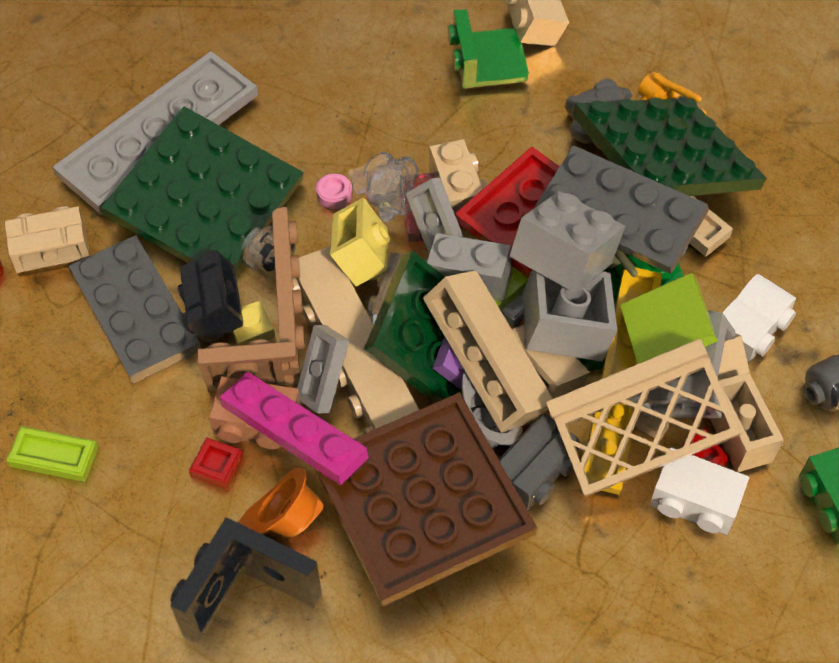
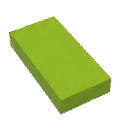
M20 426L6 461L9 467L86 482L99 447L94 440Z

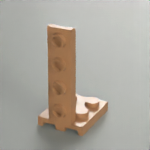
M287 207L276 208L272 213L280 343H271L268 340H254L249 342L248 345L242 346L215 343L209 345L208 348L198 349V365L208 392L218 390L221 376L240 379L247 372L266 384L284 386L299 383L298 349H305L303 325L296 326V313H303L301 290H294L293 278H300L299 255H292L291 244L298 243L296 221H289Z

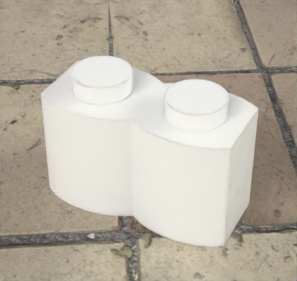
M756 274L749 281L738 297L723 312L735 329V333L742 336L748 362L757 353L764 356L775 340L772 334L778 328L784 331L796 315V311L792 310L796 297L760 274Z

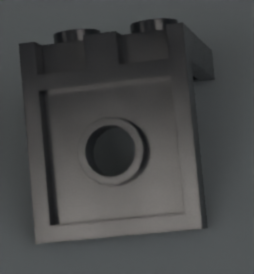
M226 517L210 543L205 542L198 550L194 559L195 567L186 580L181 579L175 586L170 598V607L182 635L196 643L199 642L241 572L314 608L322 595L317 561Z

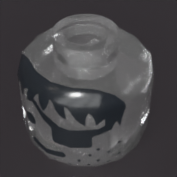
M257 226L249 233L241 245L240 250L244 252L242 257L243 263L263 279L272 280L276 278L273 226H265L263 228ZM291 244L292 255L295 253V244Z

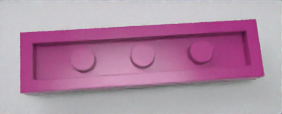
M249 372L220 396L223 408L340 486L369 458L365 446Z

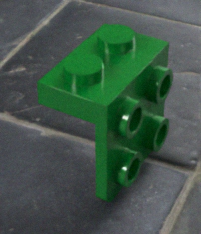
M467 9L454 10L453 24L448 25L449 45H454L455 50H453L454 70H459L463 88L520 83L528 80L529 71L525 54L515 28L472 32Z

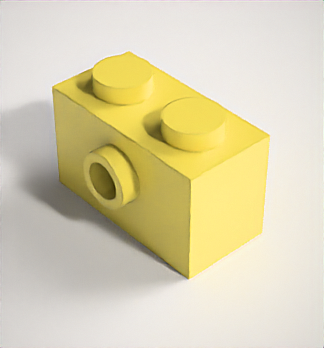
M363 197L333 214L330 255L355 286L379 278L387 270L388 243L390 238L388 228Z

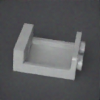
M708 310L718 342L706 346L705 349L718 377L725 339H734L735 329L723 313ZM705 369L688 375L682 391L704 399L710 386V380ZM680 379L667 385L676 388ZM662 388L651 390L643 407L665 415L674 393ZM713 392L709 402L720 406L716 394ZM641 395L632 398L631 401L637 404ZM679 396L670 418H696L701 404ZM707 407L703 418H721L722 413ZM642 412L645 415V417H653L649 414Z

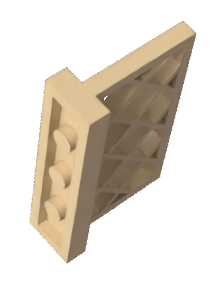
M701 338L546 402L550 414L556 422L584 496H589L742 435ZM705 369L710 380V386L704 399L682 391L688 375ZM680 379L676 388L667 385ZM662 388L674 393L665 415L643 407L649 391ZM713 392H715L720 406L709 402ZM641 395L637 404L629 401V399ZM679 396L701 404L693 426L670 418ZM622 403L635 409L626 431L605 422L612 406ZM709 407L724 413L730 429L712 435L699 430L698 427L706 408ZM602 411L599 420L590 416ZM640 412L662 420L653 442L632 434ZM580 419L597 424L588 446L573 441L567 427L568 424ZM668 423L690 431L684 447L675 451L659 445ZM602 427L623 435L614 458L593 449ZM695 434L705 438L692 443ZM629 438L651 447L645 462L635 467L620 461ZM576 447L585 451L582 460H580ZM656 450L666 453L653 459ZM594 454L612 462L605 479L590 484L584 469L590 455ZM618 465L627 469L614 475Z

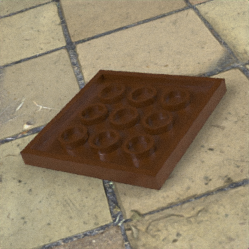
M460 392L354 438L355 441L367 448L369 458L341 486L314 468L382 606L537 535L538 527Z

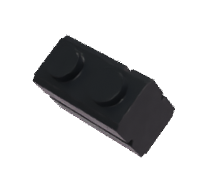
M211 250L200 256L198 261L192 260L180 267L182 284L178 285V292L185 304L186 312L182 314V322L188 332L191 334L195 333L204 342L211 343L224 336V332L230 333L243 326L244 322L235 268L229 260L218 250Z

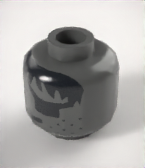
M832 355L812 365L805 375L806 384L803 390L806 398L811 404L818 405L828 412L839 410V355Z

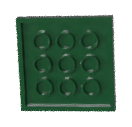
M685 96L670 99H623L610 102L595 100L590 103H576L574 106L573 118L611 162L688 196L761 190L765 183L766 177L756 167L755 163L747 158L738 149L735 142L716 126V122L697 106L696 101Z
M183 106L102 205V215L186 263L192 260L198 261L199 257L211 250H218L234 265L236 271L248 255V252L251 251L273 221V211L276 208H282L300 185L304 172Z

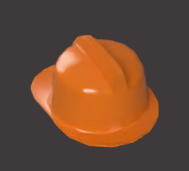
M296 467L288 472L273 489L256 501L244 513L238 523L262 535L268 533L279 538L294 537L308 528L323 510L324 505L322 500L305 484L306 471L304 468Z

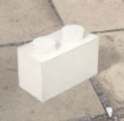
M689 455L663 466L650 506L657 508L665 516L671 518L681 517L694 522L704 531L710 533L720 532L728 535L737 515L749 476Z

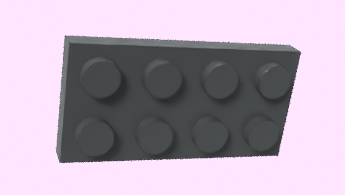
M574 145L535 205L536 207L558 191L576 196L583 204L597 211L606 212L615 221L625 225L617 248L618 250L670 274L709 211L707 203Z
M136 235L68 266L132 384L198 353V349H201L196 335L191 334L185 328L182 322L183 313Z

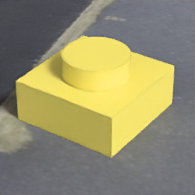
M261 300L241 307L243 326L232 331L238 346L248 345L249 342L254 340H269L275 337L274 328Z

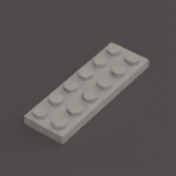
M210 51L54 165L55 176L98 213L102 214V205L183 106L220 125L258 96L257 86Z

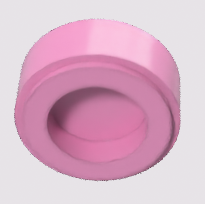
M335 173L323 176L316 185L318 202L328 209H340L348 205L352 199L350 180L344 175Z

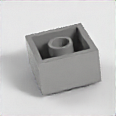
M558 191L521 218L509 257L570 291L577 293L612 264L625 225L615 221L610 214L597 211L583 204L576 196Z
M532 269L523 290L526 350L603 361L617 332L611 274L602 271L580 291L574 293Z

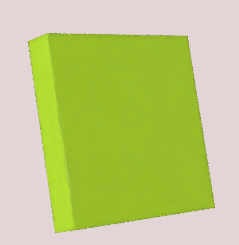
M693 273L620 304L637 364L700 338L704 347L718 342L698 281Z

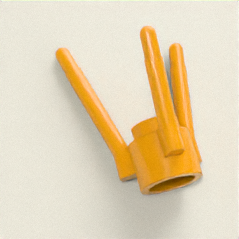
M658 72L648 74L638 88V94L643 97L641 100H649L650 98L670 99L678 98L681 95L696 102L702 100L700 95L666 79Z

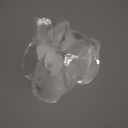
M381 152L371 158L366 165L347 172L352 180V190L357 194L365 192L370 204L379 212L381 221L389 222L397 215L404 216L411 212V207L405 193L413 189L415 177L419 173V168L411 157L404 156L397 159L393 158L390 153Z

